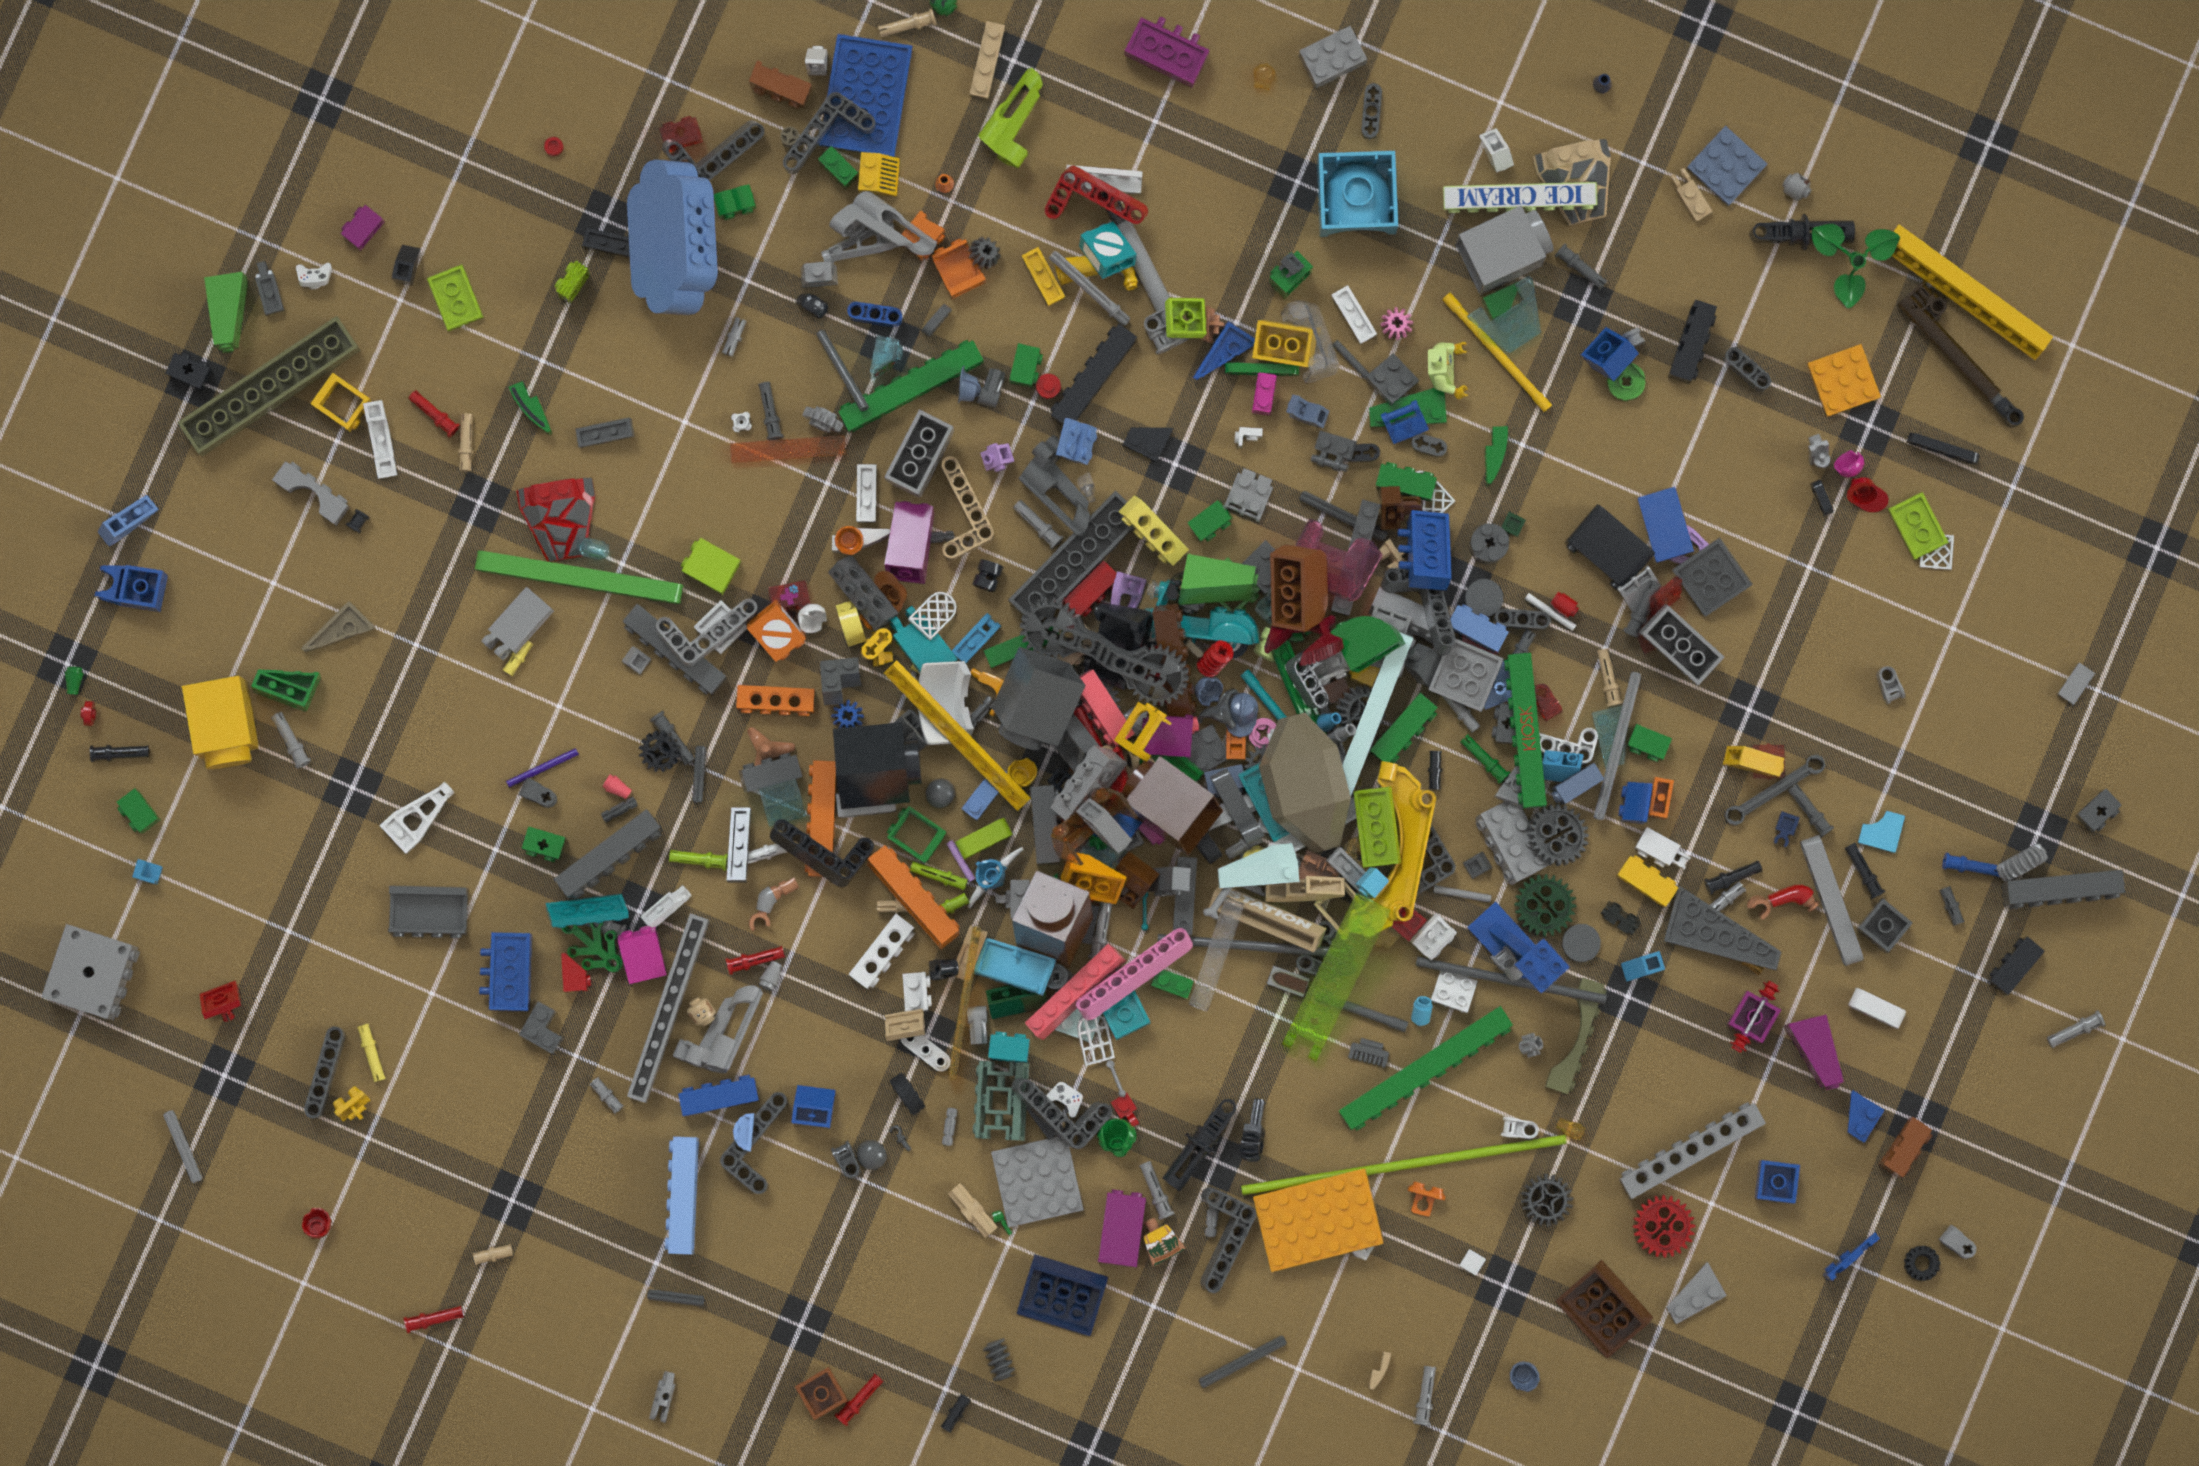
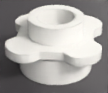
M748 412L732 415L731 419L734 422L733 430L735 432L740 430L749 431L752 426L749 423L750 414Z

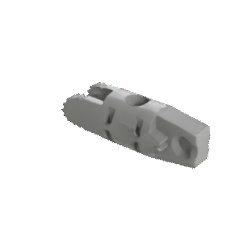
M664 1371L662 1380H659L649 1419L655 1420L659 1405H661L663 1408L660 1421L666 1422L675 1389V1384L673 1383L674 1373Z

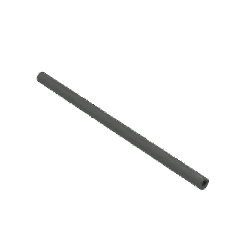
M1158 934V940H1157V942L1160 941L1161 939H1163V938H1164L1165 936H1167V935H1166V934ZM1189 936L1193 946L1350 958V948L1319 946L1315 952H1311L1295 944Z
M1417 957L1416 966L1537 990L1526 978L1511 981L1502 973ZM1551 984L1543 991L1605 1004L1607 998L1605 994Z

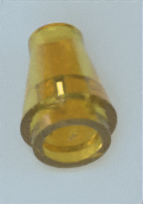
M1562 1118L1559 1119L1556 1125V1129H1559L1574 1141H1580L1586 1130L1582 1123Z

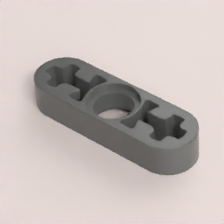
M1376 83L1367 85L1364 92L1361 133L1367 139L1375 138L1379 131L1382 89ZM1375 88V91L1379 94H1375L1374 102L1367 103V100L1371 101V94L1368 91ZM1369 106H1373L1377 109V114L1369 116L1366 113V109ZM1365 119L1377 120V122H1372V129H1375V131H1372V134H1368V131L1365 130L1369 125V121H1365Z

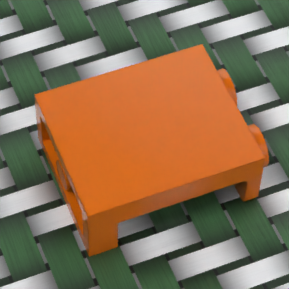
M957 239L951 243L950 247L946 249L941 247L935 250L932 255V260L952 299L986 283V279L978 264L972 265L974 260L969 259L971 253L968 251L969 246L966 239Z

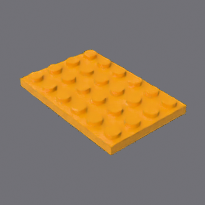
M1365 1168L1253 1197L1271 1272L1384 1244Z

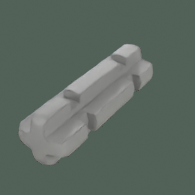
M955 1108L947 1109V1118L943 1132L945 1135L942 1139L943 1145L951 1146L953 1143L952 1135H954L955 1117H957V1109Z
M1208 1205L1205 1236L1215 1237V1226H1217L1219 1211Z

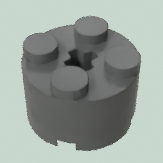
M1484 524L1478 527L1470 539V550L1473 557L1483 564H1493L1500 561L1509 548V536L1502 527L1496 524ZM1485 541H1493L1492 545H1494V547L1490 546V548H1487V543Z

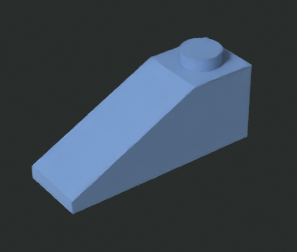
M145 495L104 521L98 533L110 547L132 532L159 509L148 495Z
M985 778L962 807V811L978 822L999 792Z

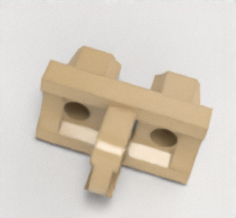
M1390 539L1384 542L1376 552L1379 560L1383 561L1387 557L1391 560L1392 563L1386 567V570L1399 568V561H1404L1402 556L1406 554L1398 552Z

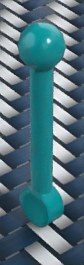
M1148 892L1143 896V924L1141 925L1143 931L1149 928L1147 924Z

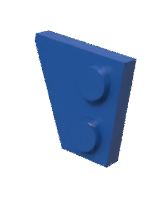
M1852 1090L1850 1093L1847 1133L1865 1143L1884 1109Z

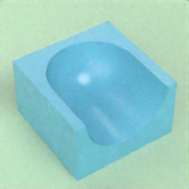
M1395 151L1319 153L1317 159L1320 237H1328L1330 234L1354 230H1375L1386 232L1388 235L1396 234L1398 229Z

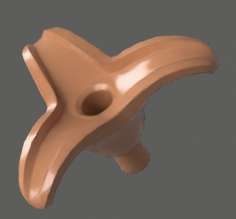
M750 727L747 730L756 750L755 766L761 765V760L768 758L773 760L778 758L779 755L791 753L795 750L794 743L770 741L754 727Z

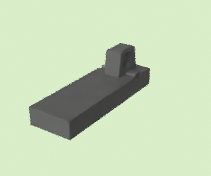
M624 418L575 429L579 448L635 437L632 418Z

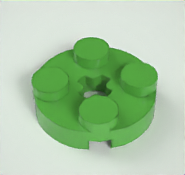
M1630 363L1614 382L1607 379L1608 389L1619 400L1624 402L1634 400L1644 390L1645 374L1639 366ZM1623 377L1631 379L1629 382L1630 386L1622 385Z

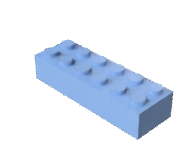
M673 1137V1141L669 1142V1152L672 1153V1160H669L668 1172H672L671 1179H668L667 1190L671 1191V1199H667V1211H670V1218H666V1230H669V1238H665V1249L668 1250V1254H694L699 1138Z

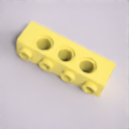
M1135 495L1119 511L1123 516L1121 520L1128 527L1132 526L1135 529L1133 532L1141 540L1144 538L1147 541L1145 545L1152 552L1156 551L1159 554L1157 556L1158 559L1164 564L1169 563L1174 566L1189 550L1159 517ZM1143 516V520L1138 523L1139 518ZM1155 529L1154 534L1150 536V532ZM1167 541L1166 546L1162 548L1163 543Z

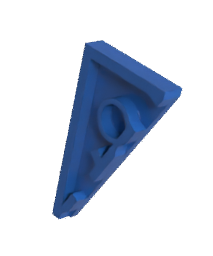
M1228 321L1192 378L1198 380L1254 346L1255 338Z
M1874 1232L1851 1252L1849 1250L1845 1251L1839 1256L1841 1259L1836 1264L1832 1262L1824 1269L1826 1271L1823 1274L1825 1279L1833 1281L1836 1278L1835 1274L1841 1273L1849 1267L1867 1248L1880 1239L1879 1236Z

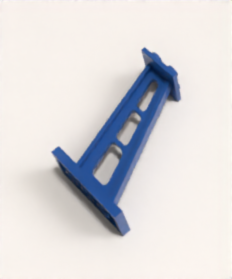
M1494 902L1467 927L1493 956L1502 951L1506 945L1518 961L1515 966L1523 974L1521 978H1527L1540 993L1545 991L1570 968L1544 938L1535 945L1497 902Z

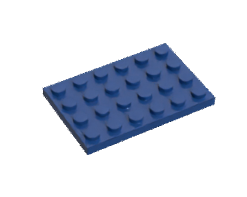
M837 34L827 97L833 92L842 94L871 114L875 119L876 128L872 133L864 134L838 116L820 141L819 146L827 148L832 146L834 149L859 153H880L895 157L912 45ZM838 98L831 101L832 106H839L841 100ZM850 109L846 115L854 117L857 112L854 109ZM824 114L823 122H826L830 119L828 114ZM865 120L862 123V126L865 128H869L872 125L870 120Z

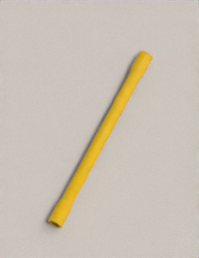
M1448 293L1442 301L1532 397L1538 407L1543 412H1546L1552 406L1549 400L1525 377L1467 313L1452 293Z

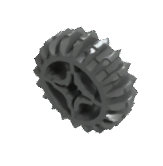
M1358 685L1355 689L1349 688V693L1343 692L1345 698H1339L1341 704L1336 706L1339 709L1337 713L1341 716V722L1339 723L1342 724L1341 727L1352 724V720L1360 721L1367 704L1366 702L1363 703L1360 698H1369L1373 688Z
M1544 1174V1180H1541L1540 1175L1536 1176L1537 1183L1533 1179L1529 1180L1533 1185L1532 1187L1529 1185L1524 1186L1529 1191L1528 1193H1521V1195L1527 1196V1199L1521 1200V1203H1527V1206H1524L1522 1209L1523 1211L1530 1210L1526 1214L1527 1217H1530L1532 1214L1534 1215L1532 1222L1539 1218V1225H1542L1544 1220H1546L1547 1226H1550V1220H1553L1554 1225H1557V1217L1564 1221L1565 1219L1561 1214H1570L1565 1209L1566 1207H1573V1205L1567 1204V1201L1573 1200V1197H1567V1194H1570L1572 1191L1571 1189L1564 1190L1568 1186L1567 1183H1564L1562 1186L1560 1185L1562 1178L1555 1182V1175H1552L1550 1180H1548L1547 1174ZM1544 1184L1554 1185L1560 1192L1550 1194ZM1539 1186L1540 1198L1535 1202H1531L1532 1194ZM1545 1194H1547L1548 1197L1556 1196V1198H1553L1551 1201H1549V1206H1547L1546 1203L1538 1204V1202H1541L1543 1199H1545ZM1559 1198H1563L1562 1206L1555 1214L1554 1202ZM1544 1206L1550 1216L1540 1215L1534 1208Z

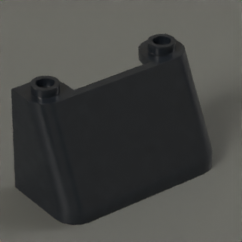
M1596 504L1565 541L1567 544L1566 548L1574 554L1576 552L1583 554L1609 577L1610 585L1615 590L1619 586L1622 587L1631 581V577H1636L1655 555V552L1599 504Z
M1102 603L1096 607L1094 616L1100 622L1098 633L1116 647L1127 651H1134L1145 645L1148 646L1153 623L1152 612L1109 603ZM1086 656L1083 663L1085 666L1084 673L1088 670H1094L1101 681L1122 690L1127 688L1126 681L1121 674L1108 670L1093 657ZM1122 658L1117 659L1119 664L1126 663ZM1136 665L1135 669L1142 671L1143 666Z

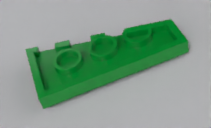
M1431 388L1402 397L1392 406L1386 402L1370 407V428L1386 427L1381 417L1382 413H1390L1411 404L1414 400H1417L1427 424H1444L1447 422L1445 392ZM1410 412L1408 414H1405L1390 421L1391 423H1393L1412 414H1415V412Z

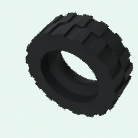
M902 1072L889 1080L893 1089L912 1115L925 1108L921 1098Z

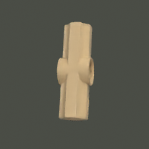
M961 1183L948 1193L961 1209L962 1214L970 1223L975 1225L985 1238L998 1228L985 1213L986 1210L969 1194Z

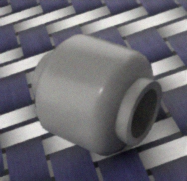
M1799 173L1789 174L1782 184L1784 193L1796 201L1802 198L1806 199L1812 191L1809 188L1810 180Z

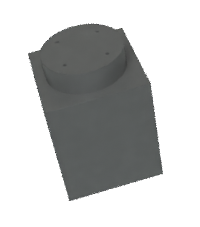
M1019 647L992 706L993 711L1001 721L998 732L1012 743L1031 750H1039L1043 742L1058 746L1086 685L1070 663Z

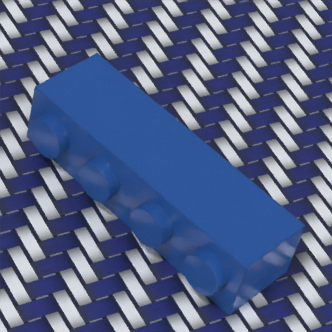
M750 1075L741 1076L739 1081L732 1082L731 1079L722 1080L720 1085L713 1086L712 1083L703 1084L701 1089L694 1090L693 1087L682 1089V1093H678L684 1117L760 1101L755 1078H750Z

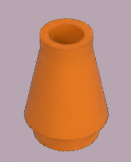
M942 174L936 179L935 186L939 192L948 193L954 187V180L951 176ZM947 179V183H942L941 181Z

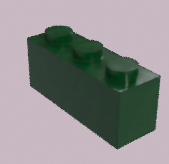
M1011 985L986 990L992 1019L1038 1010L1047 1002L1045 992L1041 996Z

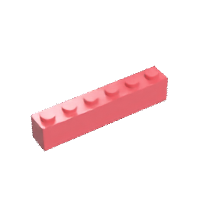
M1108 943L1033 1014L1025 1024L1036 1037L1044 1040L1077 1009L1076 1002L1081 996L1114 974L1126 962V959L1115 947Z

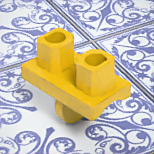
M879 633L880 638L876 642L878 644L883 640L887 642V634ZM874 644L871 648H865L867 655H874L873 650L876 648ZM883 649L873 659V667L893 662L892 652H884Z
M354 1086L348 1091L351 1097L349 1101L345 1102L344 1099L338 1098L333 1102L336 1109L334 1112L342 1121H345L347 1118L353 1120L356 1116L362 1120L364 1117L361 1113L366 1110L364 1105L371 1101L363 1091Z

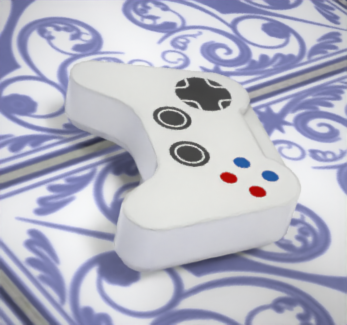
M326 263L318 269H307L303 265H297L299 285L309 287L310 289H318L321 286L327 285L332 272L331 264Z
M1059 1082L1046 1095L1051 1101L1058 1100L1068 1107L1070 1117L1076 1116L1083 1099L1081 1093L1063 1082Z

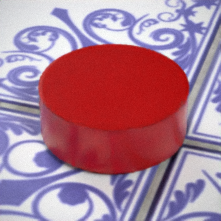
M550 137L544 143V149L549 156L556 157L563 152V143L557 137Z

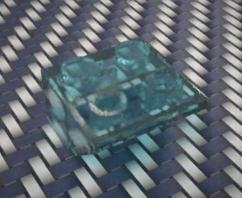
M796 779L759 789L769 827L774 826L775 822L779 819L789 822L806 817Z

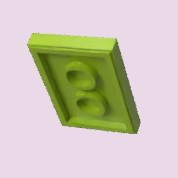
M462 264L427 278L448 332L484 318Z
M1923 492L1888 509L1913 560L1949 543Z

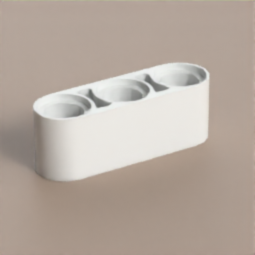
M1859 988L1855 989L1848 1004L1849 1007L1896 1029H1899L1906 1014L1905 1010Z

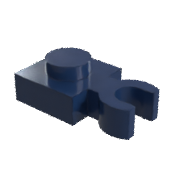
M1781 811L1775 830L1780 833L1774 838L1773 843L1777 844L1778 839L1782 838L1784 840L1783 847H1787L1789 844L1787 836H1794L1800 817Z

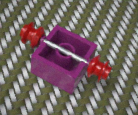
M1768 981V983L1763 982L1765 988L1764 990H1759L1761 998L1749 991H1745L1726 1024L1739 1032L1734 1034L1735 1041L1729 1042L1732 1044L1731 1048L1738 1053L1742 1051L1747 1052L1744 1047L1746 1044H1751L1748 1038L1758 1044H1762L1781 1009L1768 1002L1769 1000H1776L1774 997L1775 992L1780 993L1778 990L1779 986L1771 981Z

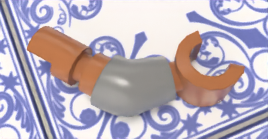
M795 878L786 882L783 880L778 883L779 886H768L760 892L756 907L758 913L753 914L748 923L752 931L756 929L754 927V920L759 917L765 920L766 926H770L767 913L771 912L777 900L782 898V894L787 895L799 888Z

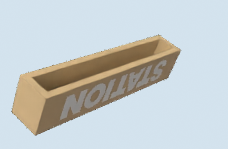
M1218 887L1214 891L1209 908L1223 888ZM1233 888L1217 910L1222 914L1311 952H1315L1319 948L1326 928Z

